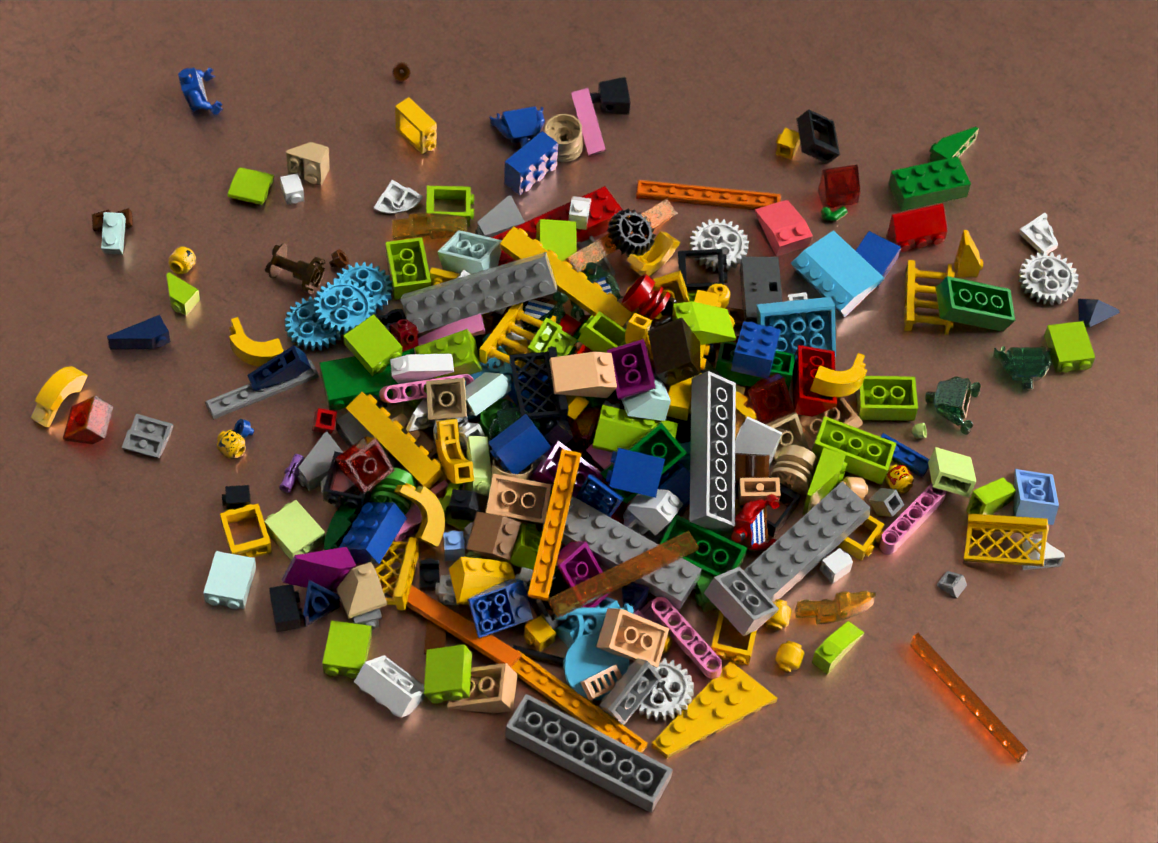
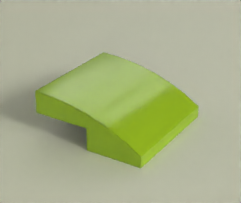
M239 167L227 197L263 205L268 197V189L274 181V175Z
M546 317L527 349L531 353L547 352L549 347H556L557 357L566 356L570 353L577 339L562 331V326Z

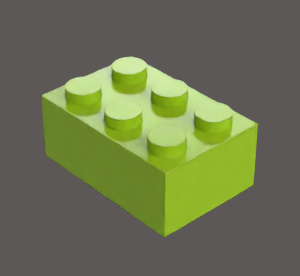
M422 237L385 242L386 259L392 281L394 300L401 299L403 294L431 286Z
M468 329L415 347L416 354H452L454 372L439 377L461 374L472 375L482 371L476 340Z
M865 376L863 384L856 391L857 414L860 419L915 421L918 411L915 377Z

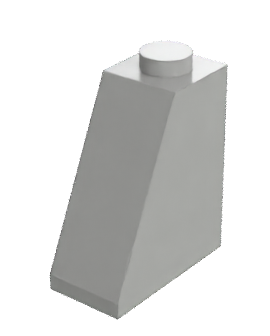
M511 195L507 196L477 222V230H475L477 235L491 238L525 222Z
M328 432L322 435L298 467V481L302 486H306L309 492L320 486L323 478L328 475L334 452L343 453ZM338 469V472H345V471H346V470Z

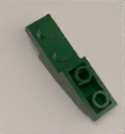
M367 490L363 506L366 502H369L372 494L369 490ZM346 505L339 506L327 529L324 550L339 548L343 538L347 535L353 522L360 514L361 508H350Z

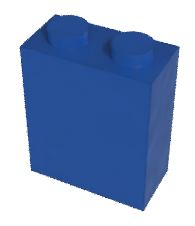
M868 231L855 251L885 278L898 259L901 247Z
M526 414L488 442L493 448L490 451L496 460H502L499 464L505 472L510 470L512 474H518L552 448Z
M617 447V450L613 451L610 462L613 463L612 471L608 470L606 482H609V487L656 498L665 459Z

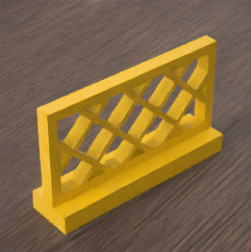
M968 514L964 561L1044 567L1046 541L1049 531L1048 519ZM972 530H981L984 535L975 540L972 536ZM996 531L1001 532L1004 536L995 541L990 535ZM1014 533H1020L1023 538L1015 543L1010 536ZM1034 534H1041L1042 540L1036 544L1030 539ZM988 538L993 544L984 549L979 543ZM1007 539L1012 546L1004 551L999 544ZM1027 540L1032 547L1023 552L1019 545ZM975 546L982 551L977 556L969 555L970 550ZM996 547L1001 554L997 557H991L988 552ZM1015 548L1021 553L1016 559L1010 558L1008 555ZM1036 550L1040 554V560H1031L1028 555Z
M409 537L408 542L393 541L384 555L385 557L391 554L393 558L386 562L382 559L381 565L375 568L380 584L383 583L386 586L382 589L383 593L385 594L390 591L393 594L392 598H385L387 605H396L397 610H405L420 553L416 537ZM398 548L405 549L398 555L394 552ZM398 561L401 565L393 570L390 565ZM386 568L389 573L381 576L379 572ZM394 576L397 580L389 584L386 580Z

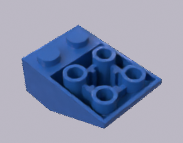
M591 474L587 476L576 496L580 501L610 518L624 499Z
M511 579L468 598L478 638L533 619L523 580Z

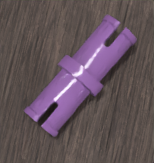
M293 455L289 467L284 471L285 476L279 486L281 491L291 492L293 484L298 479L297 476H299L298 467L305 459L302 455Z

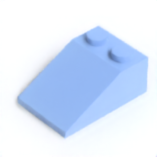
M1015 469L1014 488L1016 493L1013 503L1014 516L1047 518L1048 524L1054 525L1059 503L1053 475Z

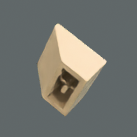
M309 142L289 149L286 152L288 175L298 173L299 178L312 184H323L330 170L329 148L327 146Z

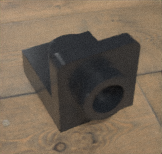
M428 558L419 561L421 591H435L436 583H440L439 560Z

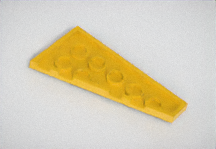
M730 661L722 669L721 675L713 679L688 704L687 710L684 709L681 715H678L652 742L651 746L668 759L687 749L691 744L702 741L714 732L717 733L739 722L745 716L760 711L762 707L768 704L771 705L777 702V697Z

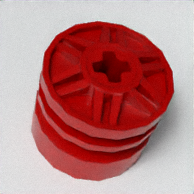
M643 274L624 295L621 305L630 312L639 308L637 314L653 320L665 308L671 294L668 291L662 293V286L652 290L655 281L647 274Z

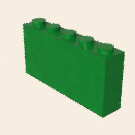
M414 348L402 352V356L415 354ZM355 356L319 363L320 375L329 410L346 408L361 392H364L367 396L375 394L379 397V392L383 387L398 384L392 377L391 363L387 365L383 372L376 373L373 376ZM407 387L405 393L409 392L411 388ZM390 389L387 391L389 399L393 398V391Z

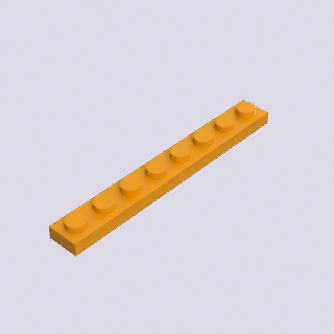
M564 449L561 451L528 597L548 601L581 459V453Z
M521 653V658L511 667L517 673V677L578 721L640 753L646 749L648 745L646 741L523 653Z

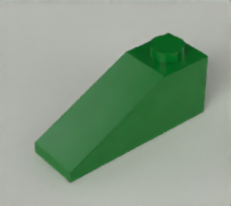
M976 126L944 137L938 143H934L929 150L931 152L929 160L934 162L960 157L976 140L979 128Z

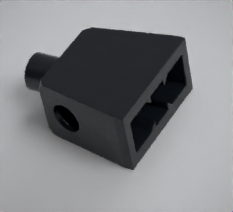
M626 77L600 82L598 84V92L590 93L592 103H599L602 113L630 114L631 102Z

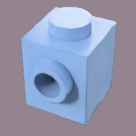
M452 530L443 533L445 562L457 561L460 557H465L463 531Z

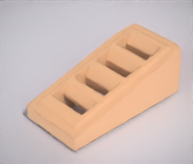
M617 664L580 682L589 700H593L614 688L615 682L611 676V671H614L617 680L622 678ZM603 675H607L611 683L610 686H608ZM598 678L601 679L604 689L601 688L597 680ZM592 681H594V684H595V686H596L598 692H595V690H594V688H593V686H592V684H591Z

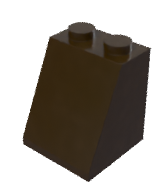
M682 317L648 331L656 373L666 387L700 374V341Z

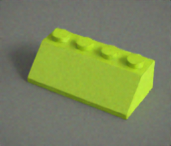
M602 405L592 448L608 452L616 451L617 447L627 450L658 423H662L672 436L676 438L678 423L667 420L660 421L632 417L627 415L626 410Z
M824 416L811 451L817 456L818 460L823 448L845 454L844 462L847 463L845 471L882 485L897 443Z

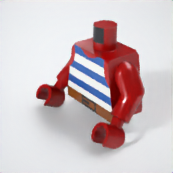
M769 494L766 500L759 499L747 502L735 516L734 532L731 535L732 540L750 551H766L775 543L776 539H771L766 543L768 540L767 505L773 509L779 508L780 504L775 502L779 498Z

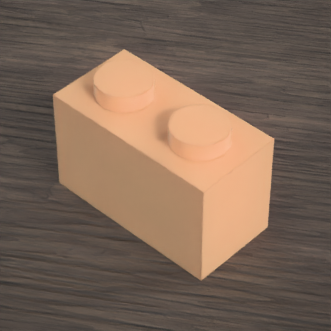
M740 478L738 485L739 505H745L747 502L759 499L766 500L769 494L775 495L780 500L779 478Z

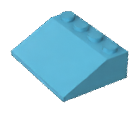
M834 230L803 250L791 262L795 271L823 297L832 298L835 309L844 317L885 279Z
M831 297L757 304V324L781 329L776 351L795 354L798 345L835 351L836 357L835 304Z

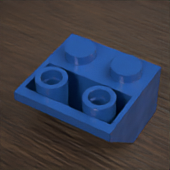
M679 460L661 474L658 489L672 492L683 503L676 515L690 504V471Z

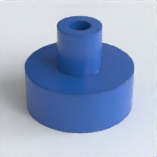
M239 419L236 422L234 430L244 439L248 435H253L254 429L251 428L249 421Z

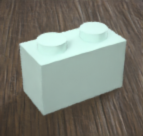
M104 212L101 249L104 254H123L126 221L123 213Z

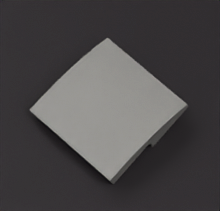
M136 414L131 429L127 431L122 448L160 458L174 425Z

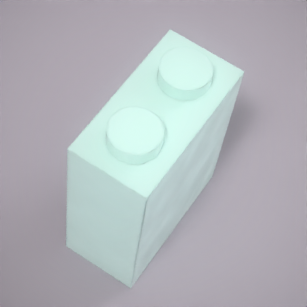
M485 372L465 386L467 415L477 416L511 391L507 377L500 373Z
M216 551L203 592L205 602L213 606L223 605L231 609H244L256 570L255 558Z

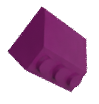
M571 541L559 552L557 566L581 608H595L613 591L587 542Z

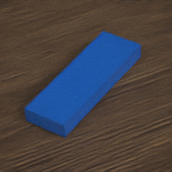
M883 433L881 435L882 438L897 443L892 461L906 466L909 471L923 478L929 469V459Z

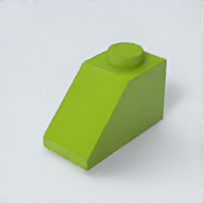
M168 272L166 275L171 307L176 312L187 315L200 301L199 290Z

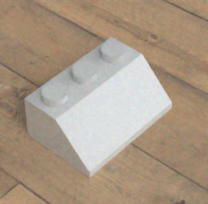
M385 655L365 662L354 681L360 690L372 695L376 702L385 705L391 710L393 715L401 718L411 714L426 698L424 695V685Z

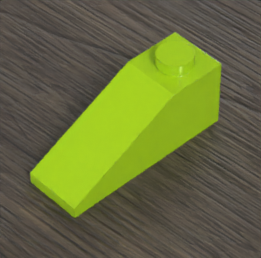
M847 621L814 652L812 663L828 675L864 635V632Z

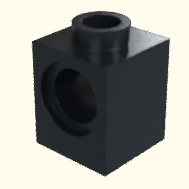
M249 485L225 486L226 494H222V506H226L227 510H235L251 504Z

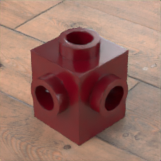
M403 319L390 325L391 334L401 344L402 352L419 346L417 336L419 332L415 324L407 319Z

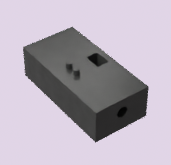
M742 257L740 281L744 321L757 324V304L782 302L779 257Z

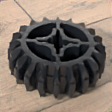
M629 209L621 210L612 216L608 223L607 232L610 234L607 238L612 239L611 244L616 246L615 250H621V255L626 253L627 257L630 254L643 256L651 249L656 235L653 234L654 228L650 227L652 222L646 220L647 216L643 217L641 212L636 213L635 209L631 211Z

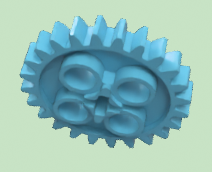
M356 262L355 267L349 264L348 270L342 268V274L337 273V278L333 279V281L336 280L338 283L341 282V279L348 283L350 279L352 285L358 282L359 288L365 286L364 292L370 291L369 297H373V304H375L374 314H376L377 308L382 311L383 305L387 306L388 300H391L393 290L390 276L385 274V270L380 271V266L373 268V263L366 266L365 262H363L362 266H359Z
M341 279L340 283L334 280L333 285L327 282L326 288L321 286L320 292L317 291L314 298V316L319 317L318 323L324 322L323 328L329 326L330 332L335 329L337 330V335L341 331L345 335L374 314L375 304H373V297H369L370 291L364 292L365 286L359 288L358 282L352 285L350 279L348 283H345L343 279Z
M309 296V301L302 298L301 304L295 302V307L290 306V312L286 313L285 331H287V336L291 337V342L297 341V347L303 344L304 350L310 346L312 351L315 350V347L322 351V346L329 349V343L336 345V339L341 340V335H344V332L341 331L337 335V330L334 329L330 332L329 326L323 328L324 322L318 323L319 317L314 316V300L312 297Z

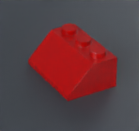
M943 203L892 214L886 236L888 241L900 246V252L945 242L948 230Z

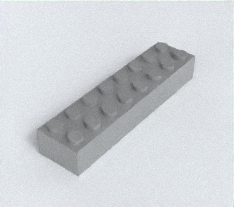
M544 252L402 295L400 300L407 320L415 324L418 332L421 333L474 315L485 314L556 293L557 284L547 253Z
M707 371L692 378L690 522L715 532H721L735 526L736 383Z
M841 482L752 562L744 572L772 602H775V599H780L867 520L870 517L871 507L846 484Z
M572 496L561 542L565 545H568L571 541L587 542L598 564L628 581L649 587V593L656 597H665L675 608L680 610L700 579L702 569Z
M527 694L506 725L505 737L651 813L671 780L672 768Z

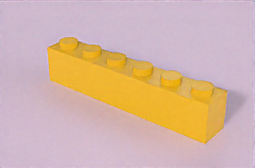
M361 392L346 409L424 487L430 489L444 475L440 469L442 465L435 458L431 460L427 456L429 452L422 445L418 447L414 443L416 439L409 432L405 434L402 431L404 427L396 419L392 421L389 418L391 414L383 406L379 408L376 405L378 401L371 394L367 396L364 392Z

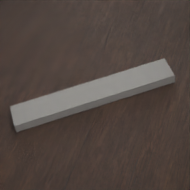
M310 359L308 361L311 368L296 378L258 391H254L250 383L207 400L205 404L214 420L319 377V374Z

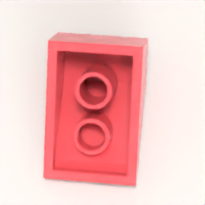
M788 199L755 209L754 212L776 257L809 247L813 235L804 218Z

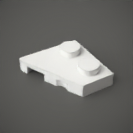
M1043 213L1019 231V234L1042 256L1044 252L1049 254L1058 246L1056 237L1053 235V229L1048 224L1046 213Z

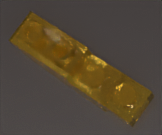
M438 213L409 214V218L393 220L392 236L394 239L430 236L431 239L452 237L458 230L467 232V218Z
M843 591L836 593L834 600L797 601L795 617H815L816 624H828L846 620L870 608L874 603L876 592L861 591L859 593H849Z

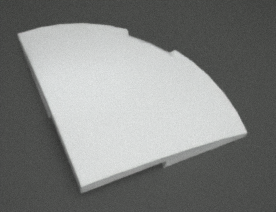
M392 180L373 209L387 214L408 211L414 208L424 196Z

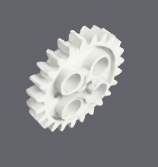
M718 219L715 220V223L708 220V225L702 222L701 227L696 226V231H692L689 249H722L727 259V265H723V268L725 267L730 271V266L736 268L737 263L741 264L742 257H746V254H748L749 241H747V235H743L744 230L738 231L739 225L733 227L732 222L725 224V219H723L722 223H719ZM718 257L694 258L695 261L700 260V266L705 263L706 269L711 266L713 271L718 268Z
M1044 252L1043 256L1037 253L1036 257L1030 255L1029 259H1025L1018 274L1020 276L1019 282L1022 283L1021 288H1026L1024 293H1031L1030 298L1037 297L1036 302L1042 299L1044 304L1050 301L1051 305L1054 304V301L1061 304L1062 299L1066 302L1068 297L1072 298L1079 283L1077 280L1079 275L1075 274L1076 268H1071L1073 263H1066L1067 258L1061 260L1060 254L1054 257L1053 252H1051L1050 256Z
M664 658L663 662L659 663V666L654 667V669L660 676L665 675L667 677L660 679L637 708L640 715L647 713V719L654 715L655 721L658 720L659 716H662L663 720L666 721L667 715L674 719L675 712L681 715V708L687 710V703H691V696H694V684L691 682L692 677L688 675L687 669L682 670L681 663L675 666L674 660L668 664L666 658ZM674 689L679 690L678 692H671ZM658 700L663 701V702L660 703V704L654 703L655 701H658Z

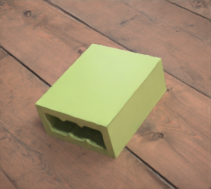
M935 447L928 462L932 486L970 497L976 484L971 457Z
M297 500L287 503L280 511L269 515L264 521L268 535L291 561L295 555L310 553L325 542V531Z

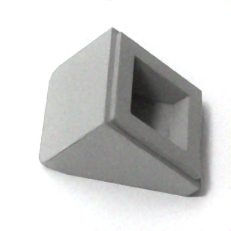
M947 571L937 583V586L953 597L958 598L966 588L967 583L964 575Z

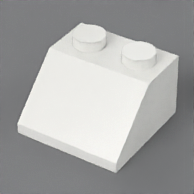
M658 489L656 498L638 494L627 509L654 535H657L670 523L683 503L669 490Z

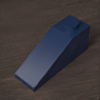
M157 315L107 336L110 349H155L169 343L170 335L161 316Z
M293 345L247 376L253 390L258 391L296 378L309 370L311 366L305 352Z

